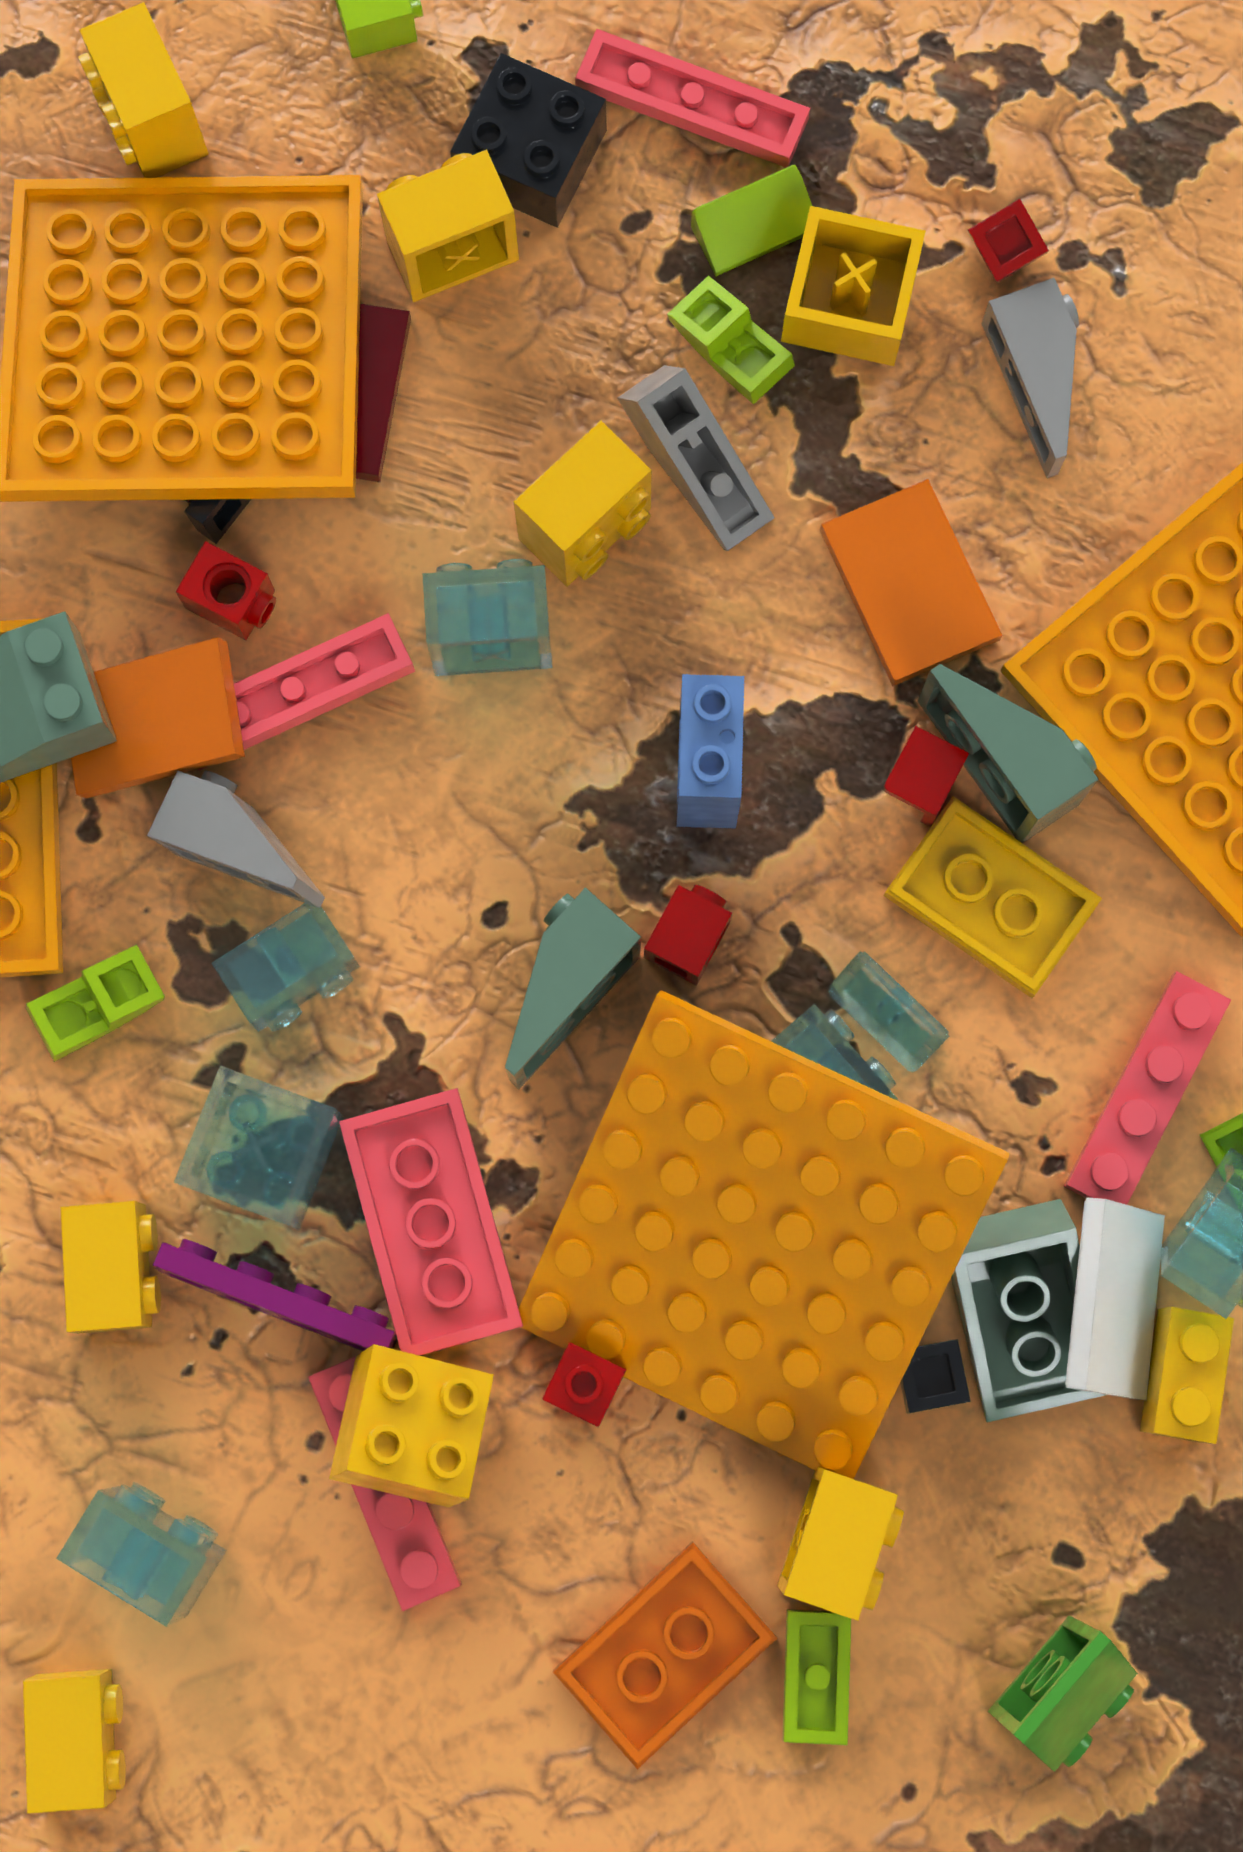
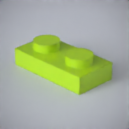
M787 1609L782 1738L784 1742L848 1745L851 1618L831 1611Z

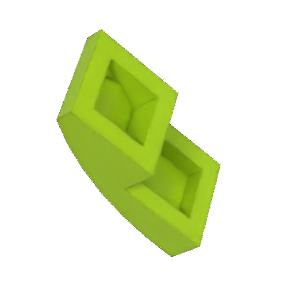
M709 275L667 313L669 321L691 346L752 404H755L795 366L792 353L751 320L749 308Z
M134 945L82 970L80 978L26 1003V1010L55 1062L133 1020L163 1001L165 996L139 947Z

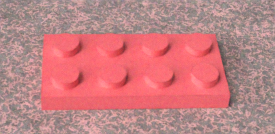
M458 1088L339 1121L400 1351L423 1356L523 1327Z

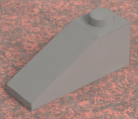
M1051 278L990 300L982 321L986 336L1046 478L1058 475L1067 456L1076 328L1079 326V317L1072 298L1068 294L1062 295L1055 278Z
M664 365L617 397L647 448L724 550L729 551L775 518L686 368Z
M206 770L201 778L177 771L147 834L148 837L179 857L314 907H321L325 899L323 894L257 811L234 794L237 788L234 782Z

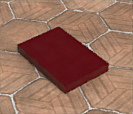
M360 304L356 479L374 482L381 481L411 323L410 311Z

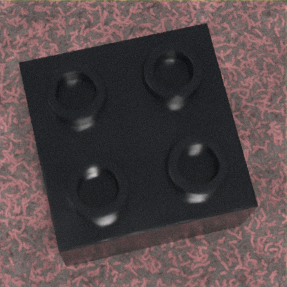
M501 53L450 151L451 157L462 153L474 155L487 149L512 207L558 228L607 131L606 99Z

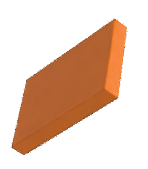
M929 479L821 524L820 532L892 686L928 672L939 664L944 665L1000 641L1002 633Z
M216 637L94 671L117 741L71 757L76 796L91 798L176 775L177 771L186 773L245 757L227 641Z
M692 1541L553 1670V1673L638 1770L777 1639V1636Z

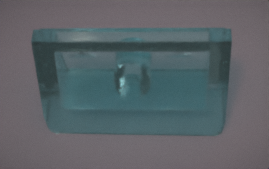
M860 951L850 961L828 989L829 995L899 1063L912 1073L917 1071L949 1037V1031L865 951L863 953Z

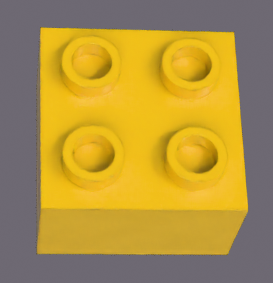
M144 2L79 29L88 51L78 56L79 61L127 166L137 162L144 178H156L209 155L190 98Z
M487 149L474 155L470 153L455 155L446 160L439 169L419 177L415 175L400 177L391 182L386 190L376 193L387 244L413 303L519 260L514 209Z
M810 206L785 312L781 342L895 366L926 231Z
M599 421L513 501L518 539L566 587L579 576L583 580L590 578L606 562L609 556L605 552L621 536L625 540L633 538L649 521L651 517L648 511L651 509L652 470L602 421Z
M373 1344L355 1358L329 1479L448 1508L469 1500L494 1374Z
M820 1467L817 1468V1471L814 1470L777 1584L782 1594L859 1621L863 1607L873 1610L884 1578V1572L878 1571V1568H875L882 1545L891 1548L894 1546L904 1515V1510L895 1507L898 1494Z

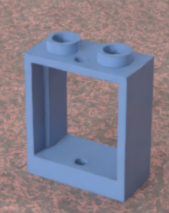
M682 674L676 827L736 828L742 794L744 676Z

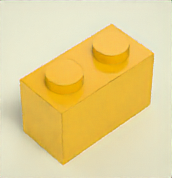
M137 1201L60 1207L66 1332L80 1334L151 1328L152 1314L160 1313L161 1310L158 1276H150L148 1252L156 1251L158 1245L155 1215H146V1205Z
M1177 1307L1157 1309L1147 1399L1144 1400L1140 1432L1199 1443L1217 1444L1234 1324L1233 1317Z
M112 1669L36 1674L23 1680L27 1814L107 1807L117 1799L116 1790L124 1788L126 1777L124 1752L122 1749L115 1750L114 1724L121 1723L123 1717V1694L120 1684H112Z

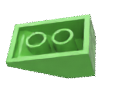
M1068 1616L988 1712L1055 1772L1062 1763L1070 1767L1082 1757L1093 1740L1088 1732L1103 1714L1111 1718L1124 1707L1134 1692L1129 1683L1138 1673L1112 1641L1101 1631Z

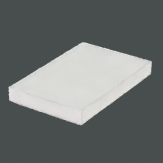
M1086 1197L1065 1382L1066 1388L1129 1399H1147L1165 1215L1108 1199Z

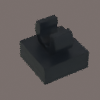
M251 499L185 500L189 503V506L184 512L198 532L217 544Z
M958 1339L918 1346L900 1382L906 1413L971 1402Z

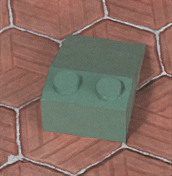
M65 611L0 635V783L117 741L81 634Z
M942 664L930 670L918 698V703L947 742L969 753L964 767L1018 841L1023 844L1079 806L1098 781L1097 776L1093 772L1097 769L1095 760L1082 742L1077 739L1071 742L1061 728Z
M586 887L575 899L569 894L564 895L543 920L548 927L541 939L505 1065L510 1082L518 1089L529 1080L641 957V936Z
M1061 1199L980 1217L951 1277L987 1422L1106 1396L1105 1394L1066 1388L1065 1385L1080 1245L1076 1227Z

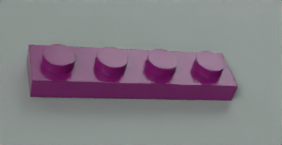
M187 1239L182 1240L179 1248L162 1242L153 1266L161 1274L360 1351L366 1350L373 1344L394 1349L397 1341L395 1332L386 1328L389 1318L357 1305L354 1306L351 1315L328 1306L332 1296L301 1283H297L294 1292L271 1284L274 1277L273 1273L244 1261L239 1262L236 1270L214 1262L217 1255L216 1251Z

